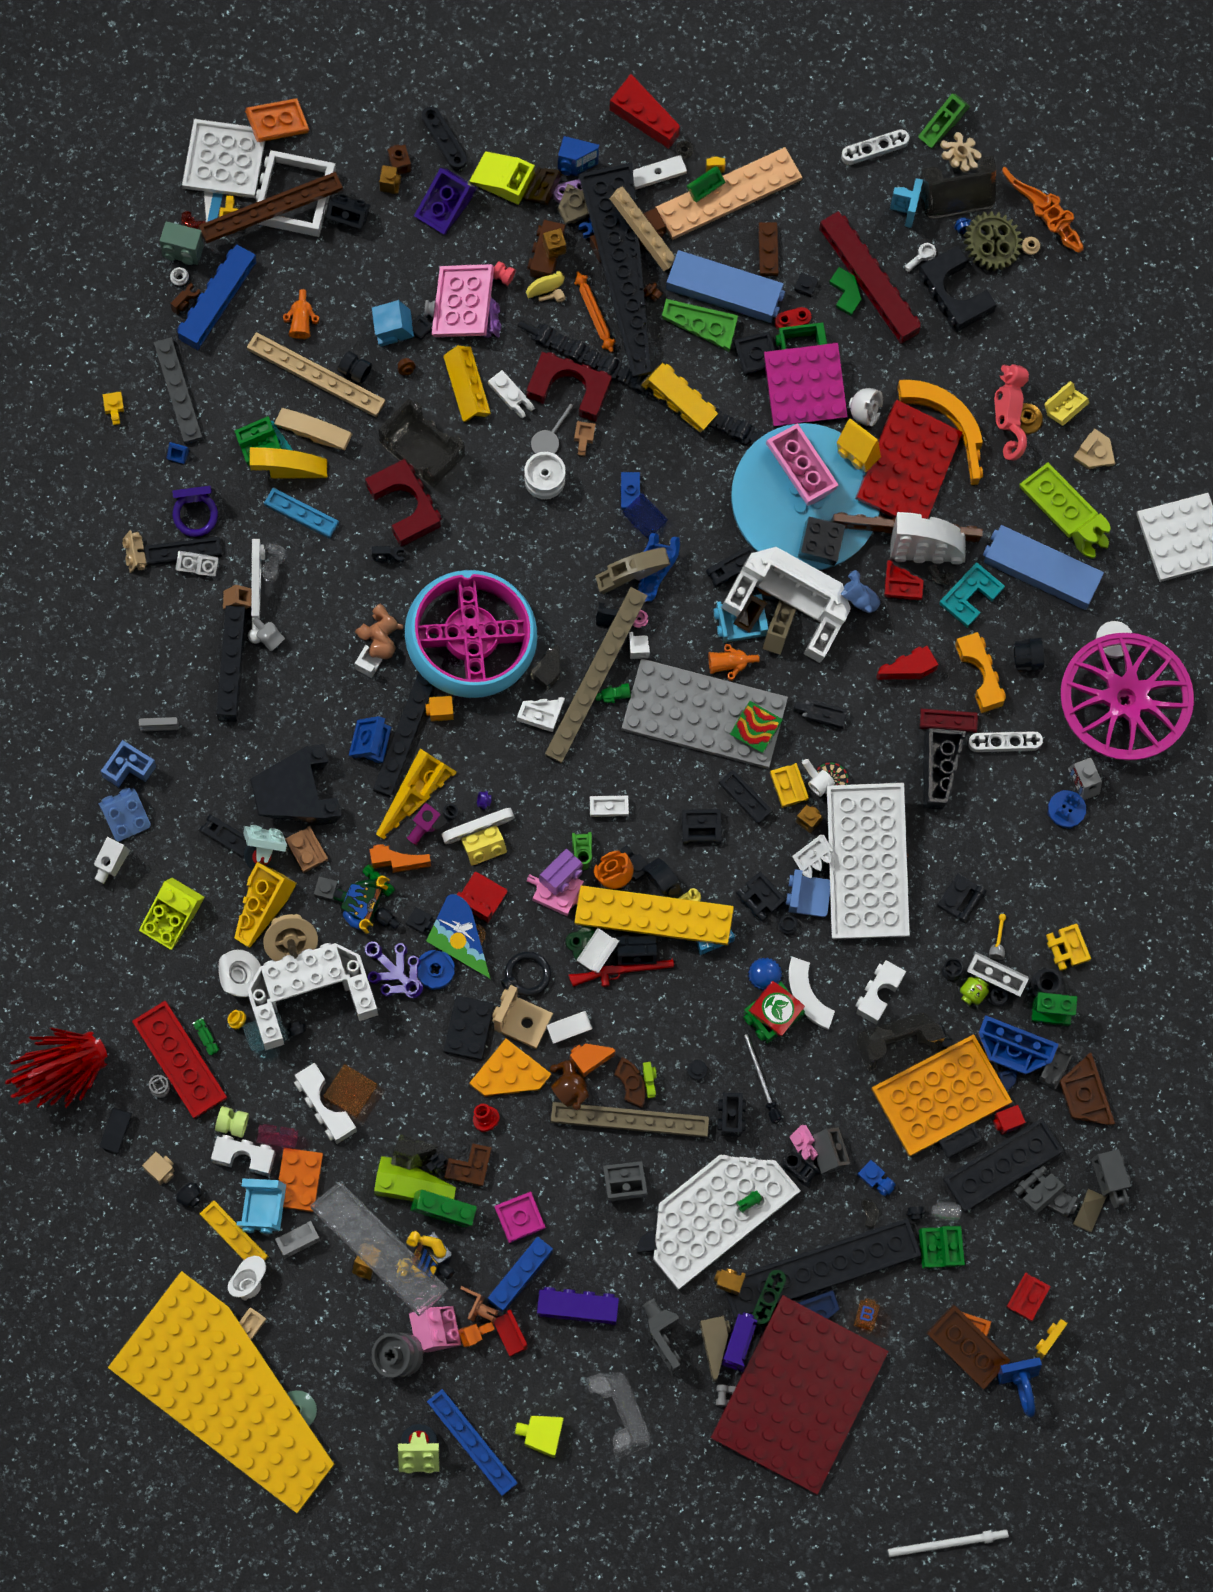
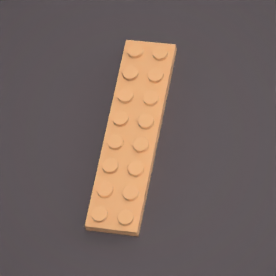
M784 147L724 175L723 178L726 183L698 202L693 201L690 193L687 192L655 207L661 215L671 239L674 240L801 181L802 176L787 149Z

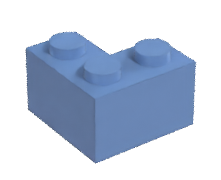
M122 740L102 768L101 774L104 779L119 788L129 772L146 782L156 768L154 759Z

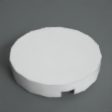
M1110 621L1099 628L1096 639L1108 634L1132 633V631L1122 622ZM1121 645L1103 649L1108 658L1116 659L1124 656ZM1126 645L1128 652L1132 648V645Z

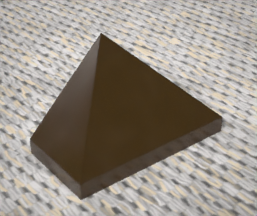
M750 594L733 624L750 633L767 603Z

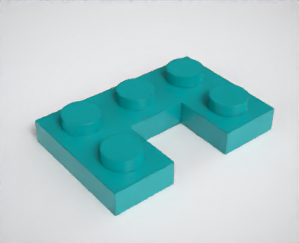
M976 562L941 599L939 604L968 628L981 613L968 602L970 597L979 590L989 600L993 601L1003 591L1005 586Z

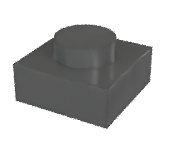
M319 876L314 896L333 901L338 881Z

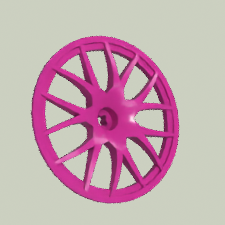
M1114 633L1089 642L1071 659L1062 679L1061 705L1068 725L1074 734L1089 748L1114 759L1140 760L1165 751L1181 737L1192 715L1194 693L1192 682L1185 666L1168 647L1148 636L1135 633ZM1121 645L1125 660V674L1123 677L1114 673L1105 655L1104 648ZM1126 645L1145 649L1133 666ZM1099 651L1105 671L1083 662L1089 656ZM1148 651L1155 653L1165 661L1150 678L1138 680L1137 670ZM1169 665L1178 681H1156V679L1166 666ZM1081 667L1099 676L1107 683L1108 689L1098 690L1073 683L1078 668ZM1180 686L1182 703L1152 700L1148 693L1158 688ZM1071 688L1089 694L1093 698L1073 708ZM1128 699V704H1121L1122 700ZM1104 703L1109 706L1108 713L1085 728L1079 723L1074 713L1093 704ZM1182 708L1175 727L1159 709ZM1140 712H1149L1155 715L1171 732L1158 742L1142 721ZM1121 717L1129 721L1130 740L1128 750L1109 746L1116 719ZM1109 721L1106 744L1099 742L1087 733V731ZM1136 726L1153 743L1152 746L1132 750Z

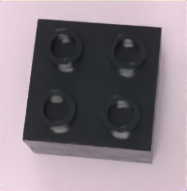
M809 516L805 522L798 557L835 566L839 557L845 525Z

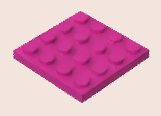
M838 343L764 352L773 427L847 417Z

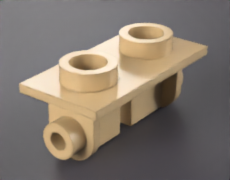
M129 530L123 538V547L126 549L127 554L126 565L129 566V571L132 573L136 567H138V570H144L147 564L145 553L137 551L144 549L142 536L138 532L132 533Z

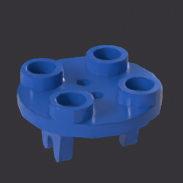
M1070 790L1056 793L1048 804V816L1056 825L1067 829L1078 825L1086 814V804L1083 798L1078 793Z

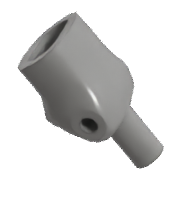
M258 617L252 620L253 624L259 629L256 635L257 638L260 639V642L269 651L274 650L285 639L272 622L264 625Z

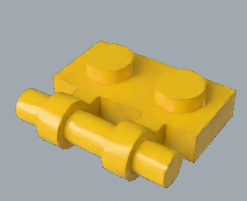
M1077 923L1059 929V938L1055 939L1053 933L1046 935L1047 945L1052 950L1055 957L1053 960L1055 965H1058L1060 971L1067 969L1065 964L1067 960H1070L1072 967L1091 960ZM1061 944L1064 945L1067 952L1063 955L1058 947Z

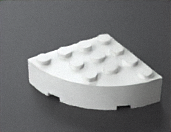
M897 512L891 535L890 559L896 562L914 560L916 563L932 561L935 564L951 562L956 565L965 563L966 536L964 533H960V528L945 520L930 517L929 520L922 518L921 514Z

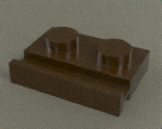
M538 167L523 198L525 201L530 200L534 203L547 205L563 174L560 170Z

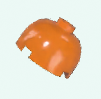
M620 851L607 853L600 859L602 862L594 867V874L597 880L609 889H619L627 885L632 879L634 872L630 858L625 852L621 853Z

